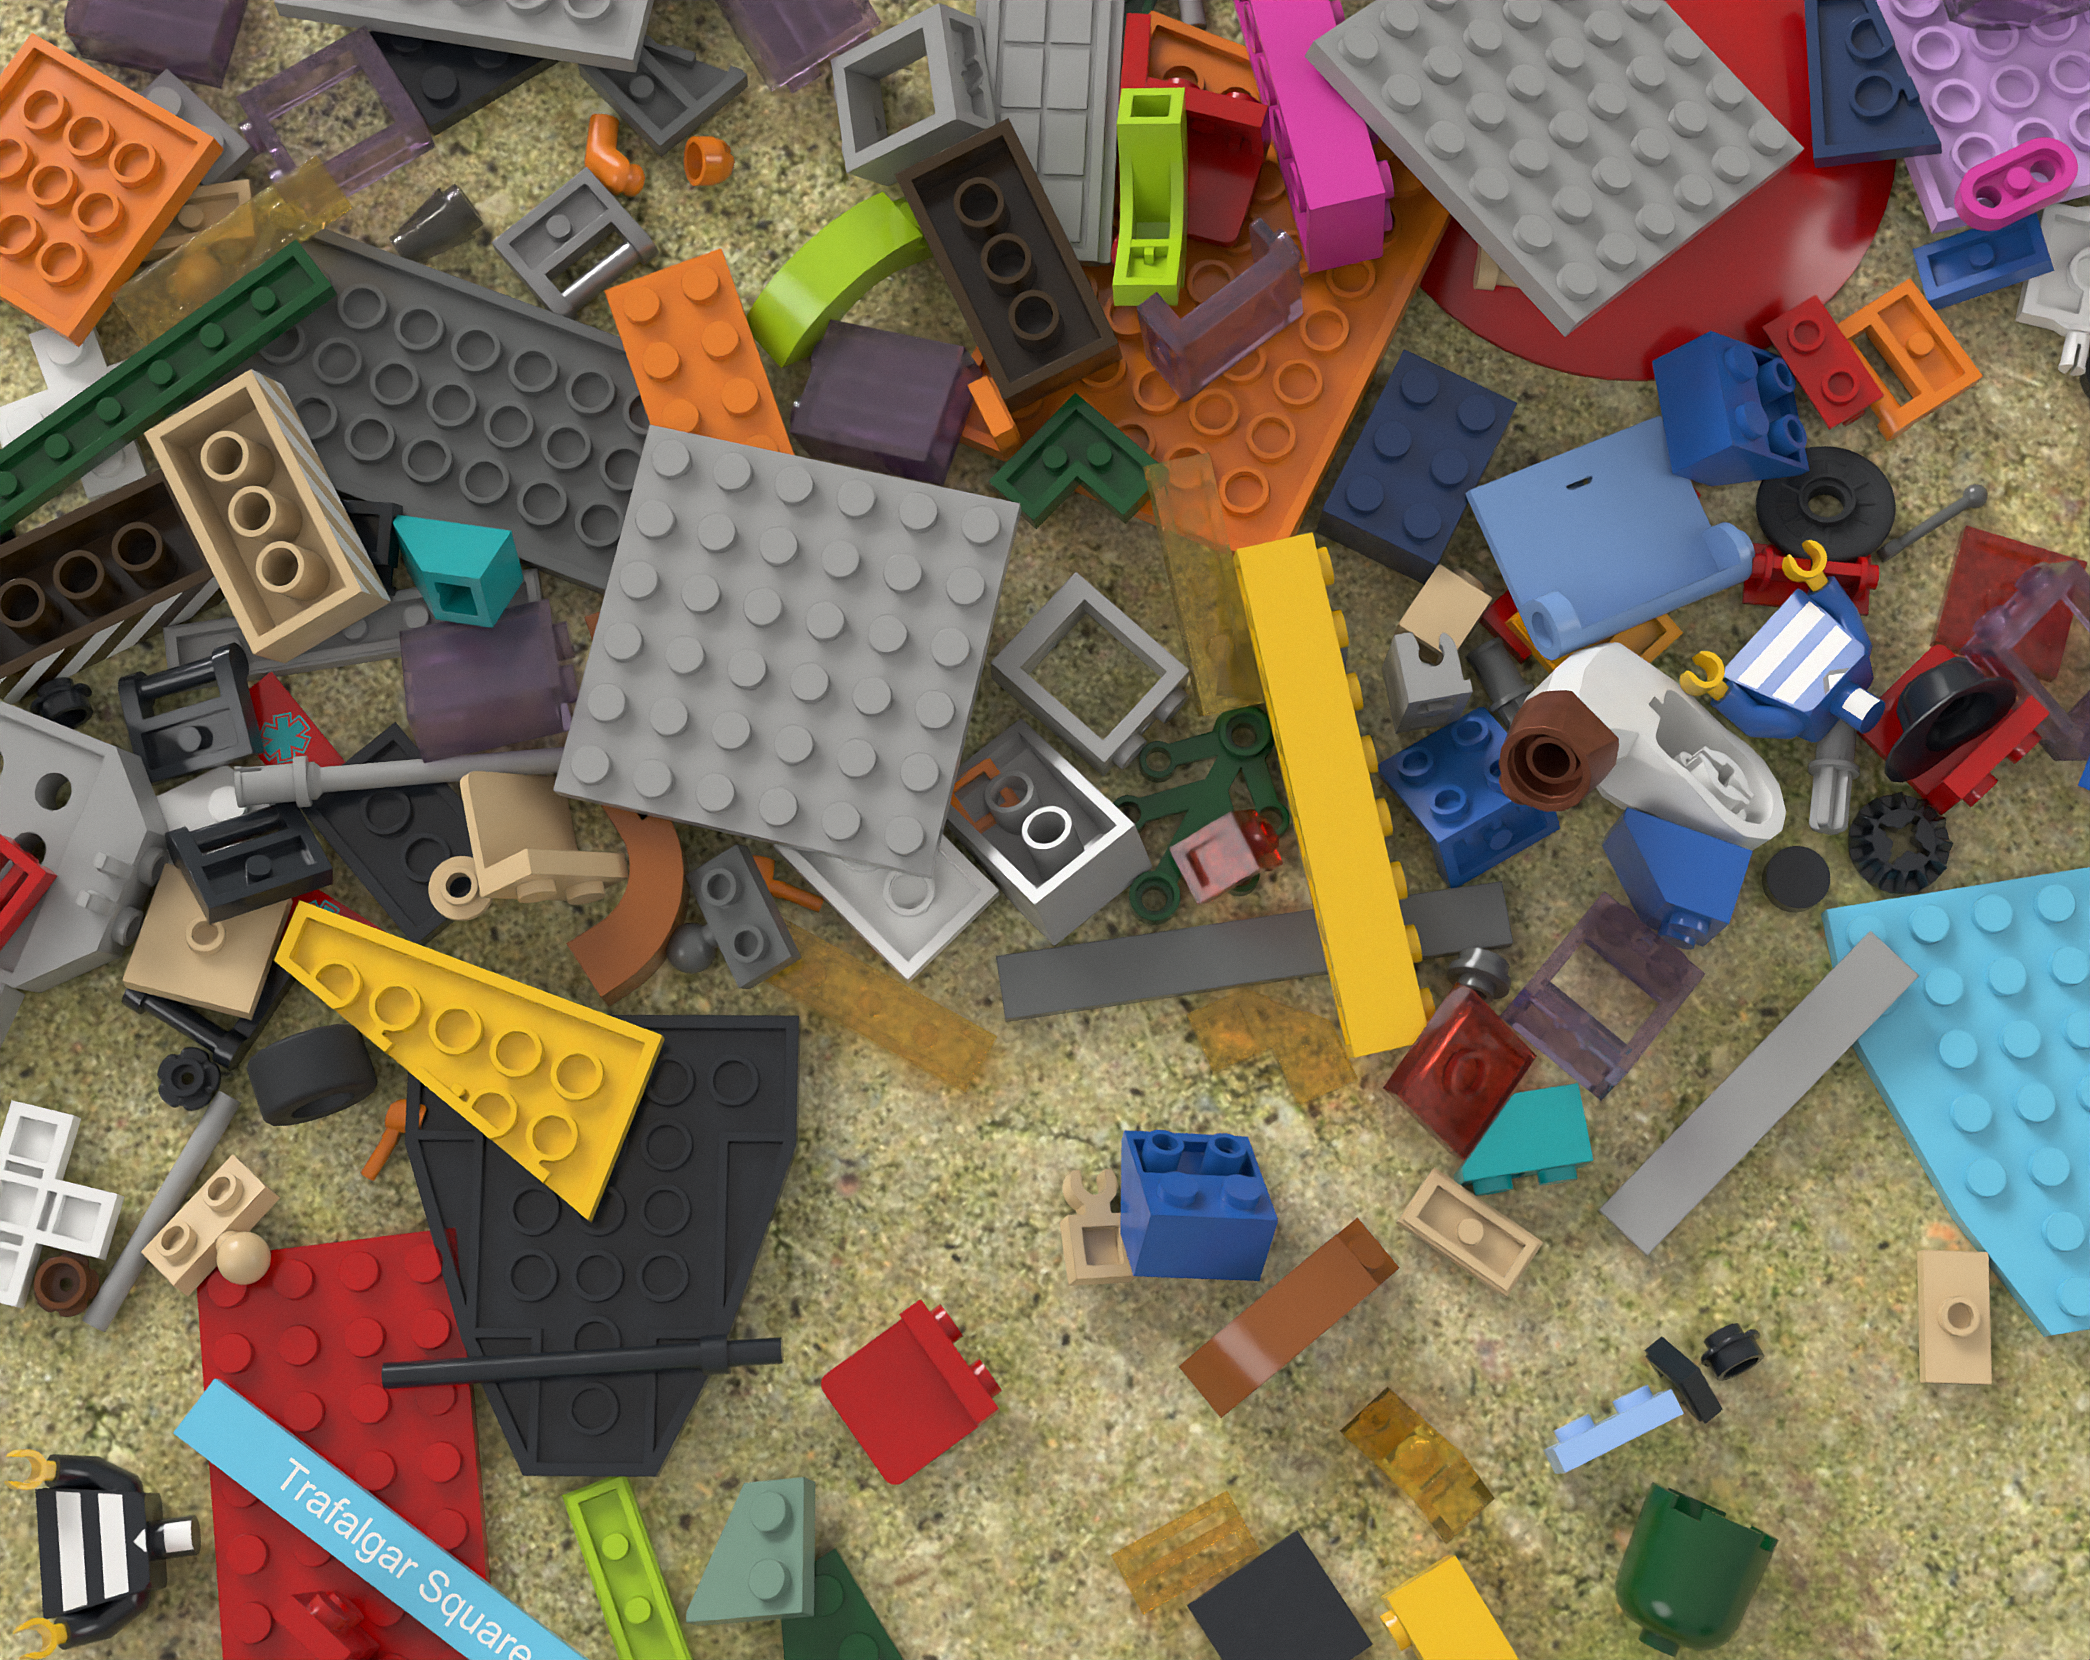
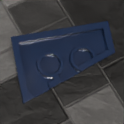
M1804 0L1815 168L1942 153L1941 141L1934 126L1930 124L1920 102V95L1911 76L1909 77L1895 47V40L1877 1Z

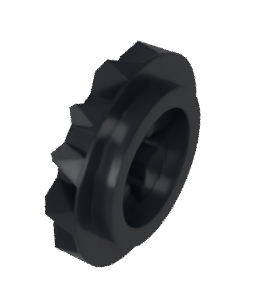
M1902 791L1892 795L1876 797L1867 803L1854 817L1848 834L1850 858L1858 873L1872 886L1894 894L1914 893L1936 881L1947 869L1946 864L1953 846V842L1949 840L1946 829V818L1939 816L1929 806L1928 799H1917L1907 796ZM1908 824H1913L1910 830L1912 835L1909 842L1917 848L1918 853L1906 851L1890 864L1888 860L1892 855L1890 850L1893 847V841L1886 836L1885 831L1888 830L1896 834Z

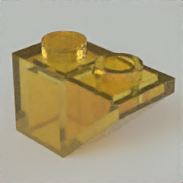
M1388 1386L1340 1430L1345 1439L1402 1502L1446 1544L1495 1499L1465 1456Z

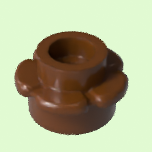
M64 1252L59 1257H50L39 1266L34 1279L35 1298L40 1307L47 1312L57 1311L63 1317L79 1315L87 1309L89 1299L95 1298L100 1285L99 1275L96 1270L90 1269L88 1258L82 1254ZM66 1278L72 1280V1287L68 1291H64L61 1287L62 1281Z

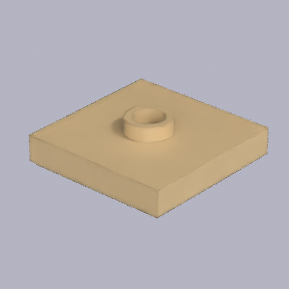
M165 863L122 980L125 987L252 1020L293 903L292 898L209 925L180 868L177 869L175 865Z

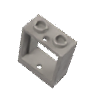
M938 3L831 59L835 87L834 98L837 103L842 138V155L845 160L846 173L888 187L898 182L894 174L996 124L980 19L944 4ZM927 56L935 114L888 137L880 79Z
M1077 572L1069 578L991 661V679L1103 777L1115 764L1122 770L1126 768L1147 743L1142 734L1157 718L1164 724L1170 721L1189 698L1184 689L1187 687L1190 670ZM1086 613L1161 677L1104 740L1097 736L1029 676Z

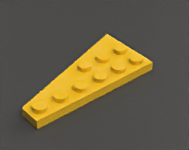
M299 900L274 961L355 1026L368 1039L587 1220L592 1222L665 1038L658 1033Z

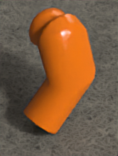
M607 114L591 115L585 151V168L588 167L612 195L618 196L622 193L626 197H635L643 189L645 173L639 165L630 164L629 160L617 150L620 121L616 117Z

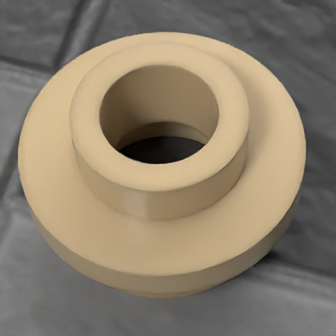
M456 856L442 862L431 875L428 888L430 900L437 911L448 919L468 921L477 918L488 909L493 898H481L474 858ZM459 877L469 878L472 883L470 892L461 898L452 897L450 895L451 883Z

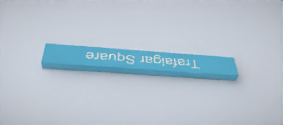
M215 1378L173 1432V1434L469 1660H589L221 1379Z

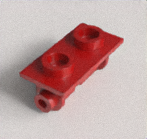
M1817 294L1762 327L1829 430L1841 423L1844 427L1854 423L1866 413L1864 411L1865 408L1884 397V394Z
M1752 543L1755 557L1752 560V573L1746 581H1743L1742 604L1780 608L1797 588L1807 594L1810 587L1806 582L1792 581L1784 574L1782 563L1786 556L1774 545ZM1872 555L1858 557L1857 561L1853 563L1827 561L1822 571L1826 577L1834 576L1858 609L1860 616H1868L1870 589L1876 590L1879 581V565L1871 564ZM1794 558L1798 567L1802 570H1811V559Z

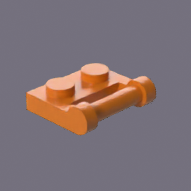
M1911 278L1837 324L1884 394L1883 398L1869 407L1880 420L1876 427L1887 442L1900 436L1915 423L1975 386L1983 377ZM1864 333L1868 336L1913 399L1903 406L1898 403L1853 341Z

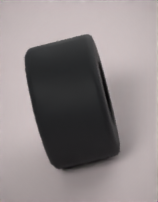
M334 1024L296 1033L261 1049L249 1059L247 1065V1072L263 1120L273 1126H290L305 1123L349 1108L372 1094L378 1083L362 1033L351 1024Z

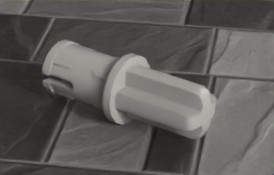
M1839 720L1825 737L1817 742L1815 760L1810 761L1808 764V772L1814 776L1809 825L1814 832L1826 835H1838L1847 829L1852 780L1860 775V768L1854 763L1857 730L1842 720Z

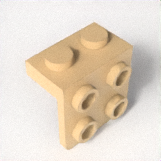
M472 771L464 775L460 780V789L481 898L518 899L520 903H535L544 900L567 901L571 905L592 903L606 896V888L629 878L625 854L578 851L568 797L559 796L553 791L556 781L554 776Z

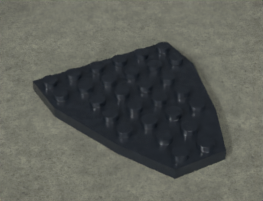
M609 1015L658 1033L665 1040L592 1222L587 1220L408 1071L405 1146L460 1337L469 1357L695 1343L701 1341L702 1335L729 1334L731 1338L798 1149L801 1019L799 1016ZM420 1104H423L427 1110L420 1130L419 1110ZM702 1369L492 1382L481 1383L523 1476L659 1477L712 1375L703 1376Z

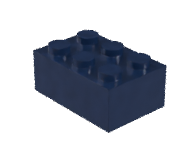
M1404 349L1321 511L1316 533L1425 585L1440 563L1469 505L1465 493L1478 487L1509 425L1517 402Z

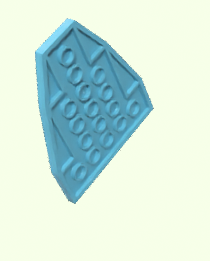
M2090 867L1826 909L1821 913L1832 968L1871 931L1919 975L1854 1042L1852 1047L1951 1218L1978 1252H1987L1989 1254V1267L2043 1337L2089 1330Z

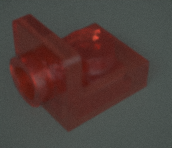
M1255 809L1231 811L1169 848L1198 905L1213 901L1259 873L1272 871L1283 865V861L1277 851L1279 839L1276 831L1265 817L1258 815Z

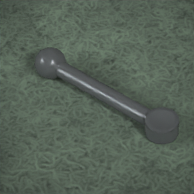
M1979 484L1968 486L1965 488L1962 498L1899 538H1895L1885 544L1876 552L1884 563L1967 508L1982 507L1988 498L1986 488Z

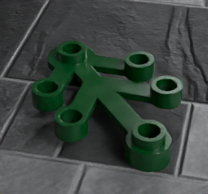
M1249 704L1234 705L1224 710L1218 716L1211 732L1169 744L1163 741H1153L1142 749L1139 757L1140 772L1147 780L1155 783L1165 782L1170 779L1178 766L1216 757L1217 759L1206 779L1140 798L1124 795L1113 802L1118 809L1124 806H1131L1137 809L1140 814V820L1135 824L1138 833L1144 829L1146 823L1187 812L1156 870L1140 874L1130 887L1129 907L1132 914L1139 921L1148 925H1160L1168 922L1176 914L1180 903V889L1177 884L1210 823L1224 864L1220 876L1223 888L1234 896L1248 895L1256 888L1260 877V870L1257 863L1248 856L1228 792L1240 769L1255 807L1250 819V827L1253 834L1262 841H1276L1286 833L1290 821L1288 810L1283 804L1278 802L1265 761L1266 757L1271 753L1275 741L1269 716L1262 709ZM1238 728H1247L1253 732L1255 742L1248 747H1241L1234 743L1231 734ZM1154 752H1161L1169 758L1170 765L1163 771H1154L1148 767L1146 763L1147 757ZM1265 811L1275 812L1281 818L1282 825L1274 831L1265 830L1260 826L1258 816ZM1237 865L1245 866L1250 870L1252 880L1244 886L1235 885L1228 877V871L1232 867ZM1150 890H1157L1165 896L1166 905L1158 911L1148 910L1142 903V896Z

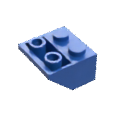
M1709 331L1652 361L1673 475L1712 487L1799 476L1809 471L1805 450L1807 435L1804 426L1799 420L1794 394L1796 379L1781 356Z
M1124 1130L1121 1140L1120 1234L1133 1276L1260 1281L1278 1218L1248 1136H1234L1227 1133H1216L1214 1135L1172 1133L1166 1130H1154L1151 1132Z

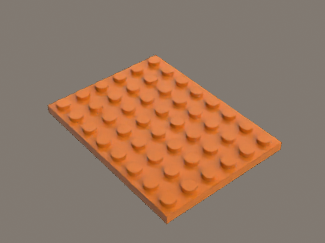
M1151 10L1149 77L1164 81L1170 78H1181L1193 82L1202 90L1223 95L1231 92H1240L1254 97L1262 104L1246 46ZM1378 136V143L1372 145L1376 161L1387 160L1394 186V198L1388 199L1393 228L1384 232L1383 257L1309 274L1273 142L1271 141L1237 244L1226 248L1187 238L1184 288H1180L1178 306H1158L1155 308L1114 306L1112 286L1114 268L1112 260L1111 266H1081L1119 343L1123 359L1011 413L1010 415L1024 444L1076 392L1167 470L1169 480L1134 517L1230 558H1233L1236 550L1240 548L1294 537L1453 216ZM1118 143L1112 244L1119 235L1120 164ZM976 346L936 423L939 434L1007 462L1012 456L1003 459L967 386L986 375L988 378L992 377L978 346ZM1081 485L1076 488L1075 492L1098 501Z

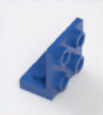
M1485 707L1474 709L1460 717L1459 720L1453 721L1378 764L1380 778L1428 835L1439 876L1450 889L1463 885L1560 829L1556 811L1545 812L1528 805L1516 804L1502 791L1499 783L1501 775L1499 758L1507 732Z

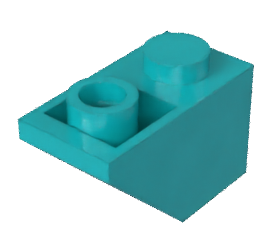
M397 515L392 523L406 571L436 620L493 628L524 581L512 531Z
M1579 1083L1514 1093L1504 1102L1455 1172V1182L1462 1187L1473 1185L1475 1196H1484L1513 1190L1512 1179L1537 1175L1539 1186L1577 1180L1576 1169L1583 1168L1593 1161Z

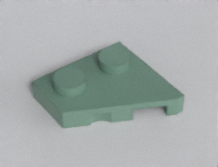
M799 1477L743 1484L687 1609V1623L696 1626L814 1616L815 1481Z

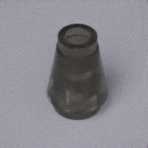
M454 183L446 190L439 186L389 239L401 257L419 263L476 238L474 231L484 225L485 222L467 195L457 183Z

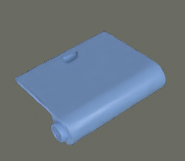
M1660 415L1478 486L1465 493L1534 646L1542 656L1549 660L1558 659L1746 581L1752 573V560L1755 557V550L1749 536L1728 522H1721L1711 527L1690 479L1672 474L1664 424Z

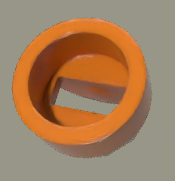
M692 136L688 139L684 149V170L691 185L713 186L723 183L732 174L735 159L730 154L731 149L724 140L712 136Z

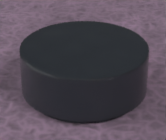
M1790 846L1780 850L1767 862L1762 873V887L1765 895L1773 905L1787 912L1797 913L1809 910L1824 898L1830 886V871L1827 863L1816 851L1804 846Z

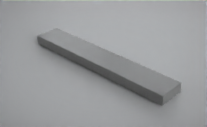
M537 568L522 570L524 581L493 628L436 620L416 587L396 590L395 596H389L390 603L287 663L254 655L235 616L164 627L167 668L170 669L212 656L214 648L235 642L243 648L248 659L249 674L246 678L248 682L260 680L271 671L276 677L548 634L541 577ZM217 681L181 692L217 687L218 684Z
M1868 932L1598 1211L1647 1256L1919 975L1874 933Z

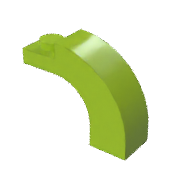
M1123 88L1116 124L1120 164V229L1112 284L1114 306H1138L1141 308L1178 306L1180 288H1184L1188 229V140L1185 88Z
M880 192L853 206L805 243L783 265L760 293L746 317L754 339L780 368L821 352L845 314L863 295L883 279L901 269L934 256L906 197L891 201L884 192Z

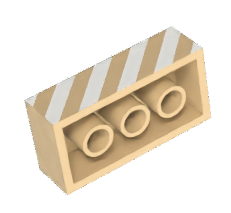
M250 369L144 432L254 655L287 663L391 602L281 383Z

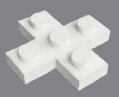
M96 326L80 347H77L48 328L29 334L48 389L0 407V443L2 448L124 362L121 361L113 365L109 364ZM182 405L180 408H178L177 410H175L173 413H171L170 415H173V414H176V413L180 412L181 409H182V407H183V405ZM136 438L80 479L88 500L92 502L150 473Z
M11 1100L0 1136V1303L24 1309L43 1245L106 1260L124 1196L63 1181L81 1118Z

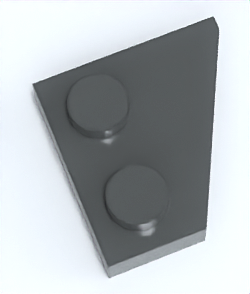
M645 35L636 73L578 64L580 76L660 157L664 156L748 87V77L742 69L730 65L729 70L725 71L697 61L695 52L675 45H660L647 35Z

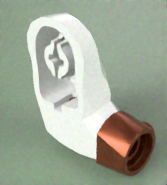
M1621 643L1593 645L1571 654L1526 697L1524 704L1513 719L1501 748L1499 758L1501 771L1499 777L1500 787L1511 801L1519 805H1528L1545 812L1565 811L1579 804L1593 789L1597 788L1603 798L1620 809L1625 810L1629 807L1749 850L1756 849L1783 829L1786 809L1780 785L1766 762L1746 742L1727 730L1693 696L1685 693L1680 684Z

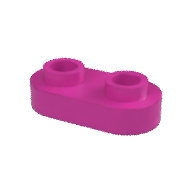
M2049 137L2034 138L1974 166L1964 175L1954 197L1956 212L1963 222L1981 231H1995L2058 202L2067 194L2078 172L2076 156L2066 144ZM2031 173H2041L2046 176L2049 182H2038L2032 177ZM1977 198L1989 199L1995 207L1983 206L1977 201Z

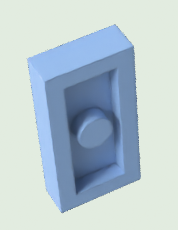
M1648 1384L1612 1401L1617 1411L1616 1414L1594 1424L1590 1414H1586L1554 1430L1559 1442L1543 1450L1554 1473H1566L1684 1414L1672 1389L1653 1395Z

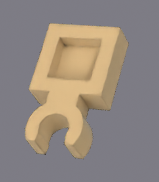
M1104 1169L1096 1176L1097 1195L1090 1194L1083 1188L1080 1170L1071 1171L1064 1179L1063 1194L1065 1200L1070 1207L1076 1210L1077 1214L1067 1215L1060 1222L1068 1286L1130 1283L1137 1277L1133 1276L1120 1234L1121 1212L1111 1213L1110 1202L1115 1197L1118 1188L1117 1178L1112 1169Z

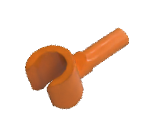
M752 855L773 897L783 898L819 913L824 901L822 897L786 882L773 880L776 861L768 857Z
M407 1099L396 1100L390 1105L385 1118L386 1130L382 1134V1139L360 1172L372 1181L376 1179L392 1151L398 1145L402 1133L405 1134ZM420 1104L419 1110L420 1130L427 1110L423 1104Z

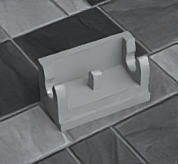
M1412 632L1394 635L1382 666V673L1395 734L1448 725L1453 721L1459 720L1473 690L1470 679H1463L1457 647L1452 638L1446 633H1442L1439 637V649L1443 654V661L1437 666L1432 663L1421 662L1419 658L1420 647Z

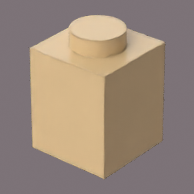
M1438 564L1398 623L1394 635L1412 632L1420 647V660L1437 666L1443 661V654L1439 649L1440 635L1442 633L1449 635L1459 653L1479 624L1492 597L1483 592L1485 590L1484 585L1472 574L1459 568H1454L1450 571L1441 564Z

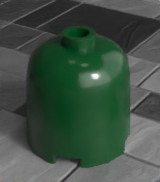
M1652 1482L1617 1572L1614 1586L1617 1603L1626 1617L1642 1627L1638 1640L1660 1652L1676 1657L1680 1646L1697 1651L1717 1649L1729 1642L1737 1631L1779 1540L1751 1525V1528H1748L1725 1518L1726 1512L1672 1488L1668 1487L1666 1489Z

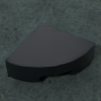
M1663 1336L1644 1350L1647 1354L1645 1357L1658 1376L1661 1378L1664 1375L1678 1388L1684 1399L1681 1404L1699 1422L1703 1421L1706 1424L1723 1410L1700 1368Z

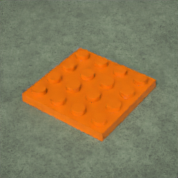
M31 33L0 74V300L77 347H80L224 150L223 147L209 134Z

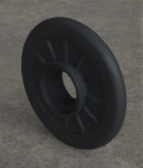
M1832 446L1805 448L1809 466L1808 472L1799 476L1762 480L1756 497L1758 522L1766 538L1786 556L1790 554L1793 558L1811 559L1804 551L1802 543L1806 540H1813L1823 546L1827 554V561L1853 563L1857 561L1858 557H1866L1874 552L1884 542L1892 529L1896 514L1893 489L1884 473L1873 462L1853 451ZM1829 495L1840 501L1843 510L1833 517H1821L1812 512L1808 502L1816 496Z

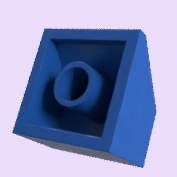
M1629 807L1625 809L1605 834L1602 847L1642 925L1657 930L1656 937L1660 941L1686 950L1694 949L1695 944L1704 947L1729 925L1753 852L1752 850Z

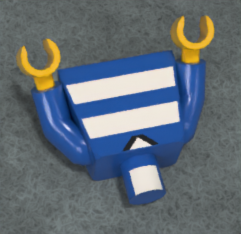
M1806 540L1802 543V547L1812 559L1813 565L1811 570L1805 571L1798 567L1795 559L1790 554L1784 557L1782 569L1790 580L1806 582L1810 587L1807 594L1797 588L1726 667H1724L1722 660L1710 651H1701L1693 656V662L1705 670L1707 682L1700 680L1690 671H1685L1680 675V686L1685 693L1691 696L1709 694L1712 697L1711 705L1749 737L1792 739L1797 736L1811 743L1818 742L1825 737L1839 720H1842L1860 733L1866 734L1876 726L1885 710V702L1867 691L1874 679L1870 662L1873 646L1859 611L1834 576L1826 577L1822 572L1827 563V554L1823 546L1816 541Z

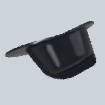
M1953 657L1915 677L1906 685L1899 696L1896 712L1903 734L1894 744L1885 761L1884 773L1891 782L1903 783L1917 778L1933 768L1961 745L1995 726L2007 715L2016 701L2018 690L2013 682L2002 677L1987 678L1963 657Z

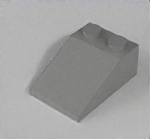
M1020 718L960 765L956 777L958 779L955 781V783L967 774L965 773L966 771L990 757L1000 771V774L990 781L984 773L954 794L974 823L991 812L997 824L980 834L951 804L945 824L1016 909L1055 946L1130 886L1140 874L1150 870L1152 864L1136 825ZM1006 787L1008 789L1012 788L1021 802L1012 807H1000L1005 802L1000 791Z

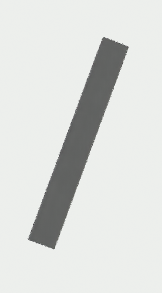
M1502 881L1408 895V898L1399 900L1404 925L1414 924L1422 950V960L1459 955L1466 948L1495 950L1508 948L1513 944ZM1313 909L996 956L1005 1022L1328 974Z

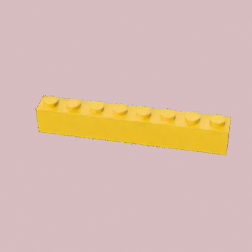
M1313 532L1237 549L1232 560L1347 1057L1356 1058L1431 1041L1428 1027L1437 1025L1436 1009L1429 987L1419 989L1413 963L1422 962L1420 940L1415 925H1404L1399 900L1408 898L1407 885L1400 861L1390 862L1384 837L1393 835L1392 821L1385 798L1375 799L1369 774L1378 772L1377 756L1371 736H1360L1355 711L1363 710V697L1357 674L1355 672L1346 674L1340 649L1349 647V638L1341 609L1331 611L1325 587L1334 585V573L1329 552L1326 547L1316 548Z

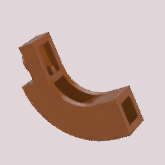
M601 805L626 845L630 863L628 884L619 904L606 918L566 944L600 997L610 1007L644 984L667 959L666 947L675 929L679 925L684 924L690 899V886L685 877L689 873L685 849L672 821L648 816L641 820L640 816L643 814Z
M1357 1217L1178 1367L1219 1417L1222 1418L1378 1288L1400 1267Z

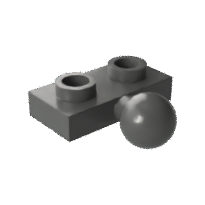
M736 844L685 875L707 924L684 923L675 929L666 947L667 958L674 968L687 974L702 972L713 963L717 954V947H719L738 988L751 989L802 958L748 846Z

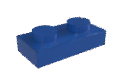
M2036 212L1995 231H1981L1973 228L1912 249L1926 299L1934 311L2055 271Z

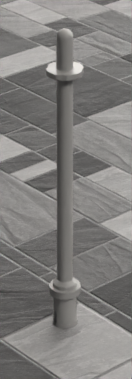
M564 747L320 767L315 762H309L307 756L293 757V763L255 767L236 766L234 768L235 795L238 808L248 805L296 801L297 807L312 806V800H317L325 792L460 781L464 775L472 771L524 775L558 773Z

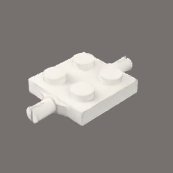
M2055 203L2038 211V219L2055 271L2023 281L2015 321L2053 330L2059 335L2064 336L2065 342L2058 370L2066 374L2071 368L2070 375L2078 376L2085 373L2090 346V206L2073 207Z

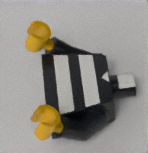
M17 1449L7 1454L6 1457L27 1458L32 1467L31 1474L27 1480L23 1482L4 1481L8 1488L31 1490L41 1485L43 1481L49 1487L35 1489L43 1618H32L17 1626L13 1631V1634L21 1633L27 1629L37 1631L42 1638V1647L39 1652L25 1654L19 1657V1660H41L49 1656L56 1649L57 1645L62 1650H68L112 1638L148 1609L151 1592L166 1587V1559L195 1556L200 1553L201 1531L197 1516L188 1515L163 1519L160 1493L144 1492L143 1484L138 1475L99 1456L52 1454L45 1460L41 1453L32 1449ZM56 1618L54 1624L47 1620Z

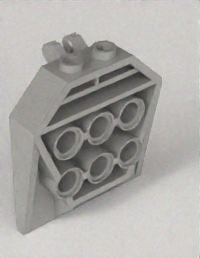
M0 701V755L2 754L4 761L3 770L0 774V834L11 837L21 845L20 848L23 851L32 853L36 844L43 840L46 846V854L41 865L58 875L0 951V982L13 988L42 993L122 957L126 946L131 945L135 941L143 925L144 914L141 910L150 888L158 883L165 863L169 862V853L165 840V833L169 830L140 756ZM69 781L72 789L71 797L65 806L58 809L56 805L57 791L63 784ZM11 860L1 870L0 882L15 864Z

